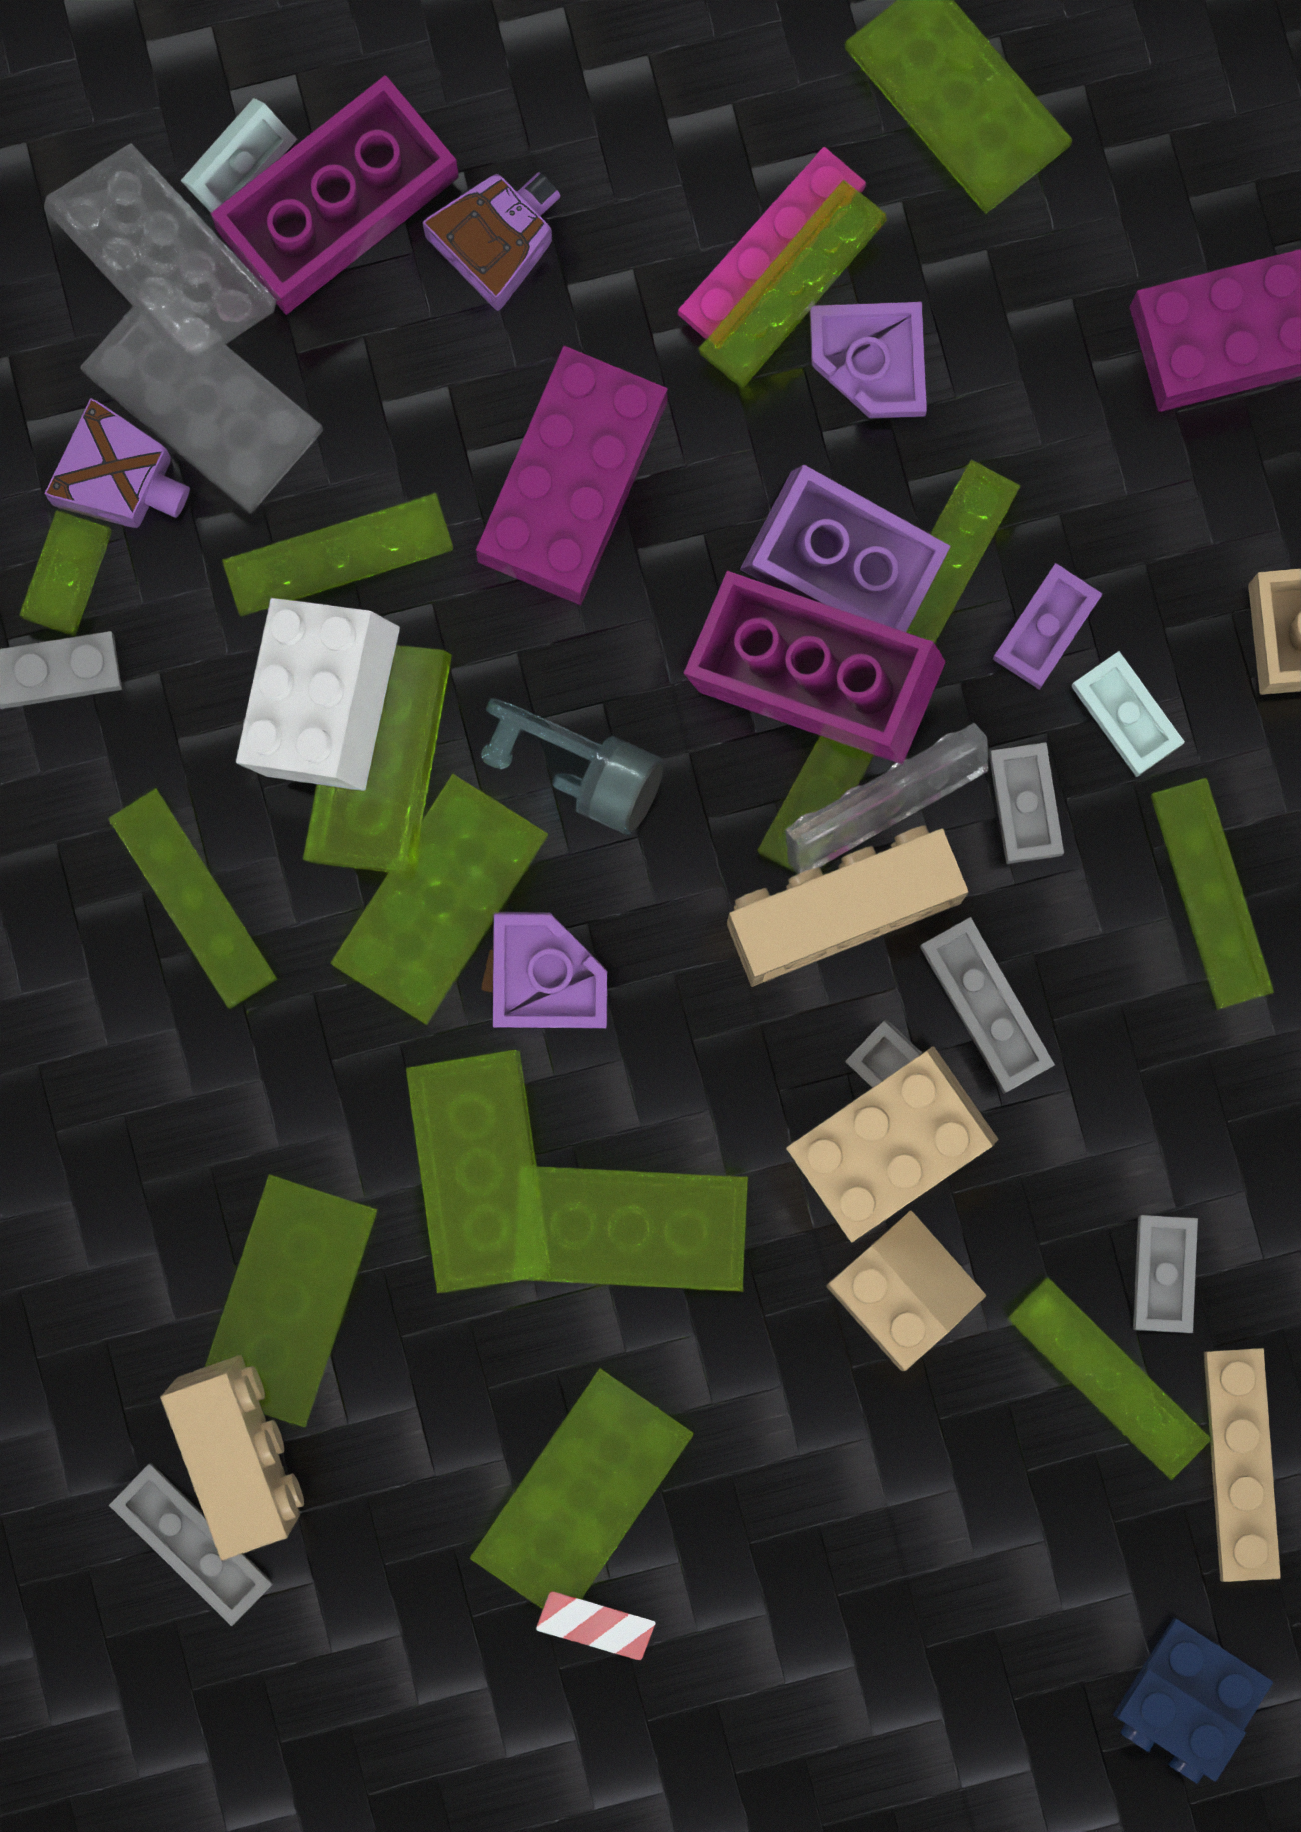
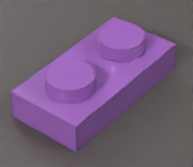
M1055 563L994 655L993 660L1040 690L1102 596V593Z

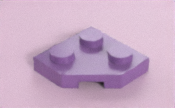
M922 302L810 306L812 366L869 418L920 417L926 415Z
M494 912L493 1027L606 1028V968L550 912Z

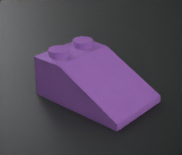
M802 465L791 471L740 570L767 585L906 632L951 546L806 465Z

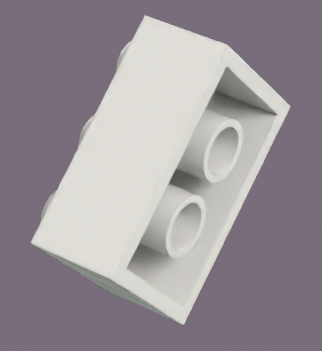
M271 598L236 763L266 777L365 791L400 627L372 611Z

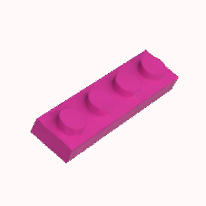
M823 147L678 309V316L720 351L864 190L866 182L828 149Z

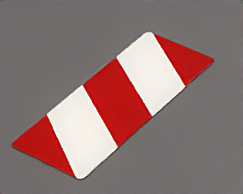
M551 1591L536 1629L547 1634L641 1660L653 1632L655 1621Z

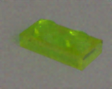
M56 510L19 614L22 619L73 636L76 635L112 533L109 527Z

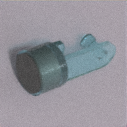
M490 699L486 711L500 720L490 744L484 745L481 753L486 764L498 769L510 766L513 756L510 754L520 729H523L591 761L583 779L571 774L560 773L555 775L552 782L553 787L577 798L576 811L579 814L625 835H629L639 826L652 805L663 774V759L615 736H610L600 745L520 707L501 700Z

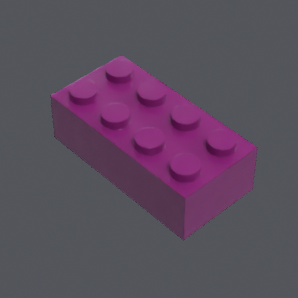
M384 75L210 214L220 236L287 315L459 178L455 157L390 79Z
M1301 249L1137 290L1130 305V310L1158 412L1301 376Z
M563 346L476 548L478 563L581 605L667 405L668 388Z
M727 571L684 674L702 694L903 765L946 661L932 641Z

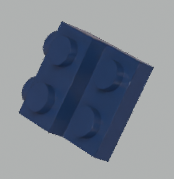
M1173 1618L1113 1715L1125 1722L1120 1734L1148 1752L1154 1743H1157L1174 1755L1168 1765L1198 1784L1202 1776L1206 1775L1216 1782L1246 1734L1244 1731L1245 1727L1274 1682L1183 1622Z

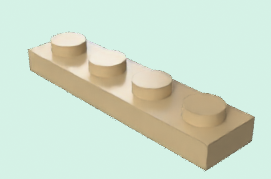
M1264 1348L1204 1352L1220 1581L1281 1579Z

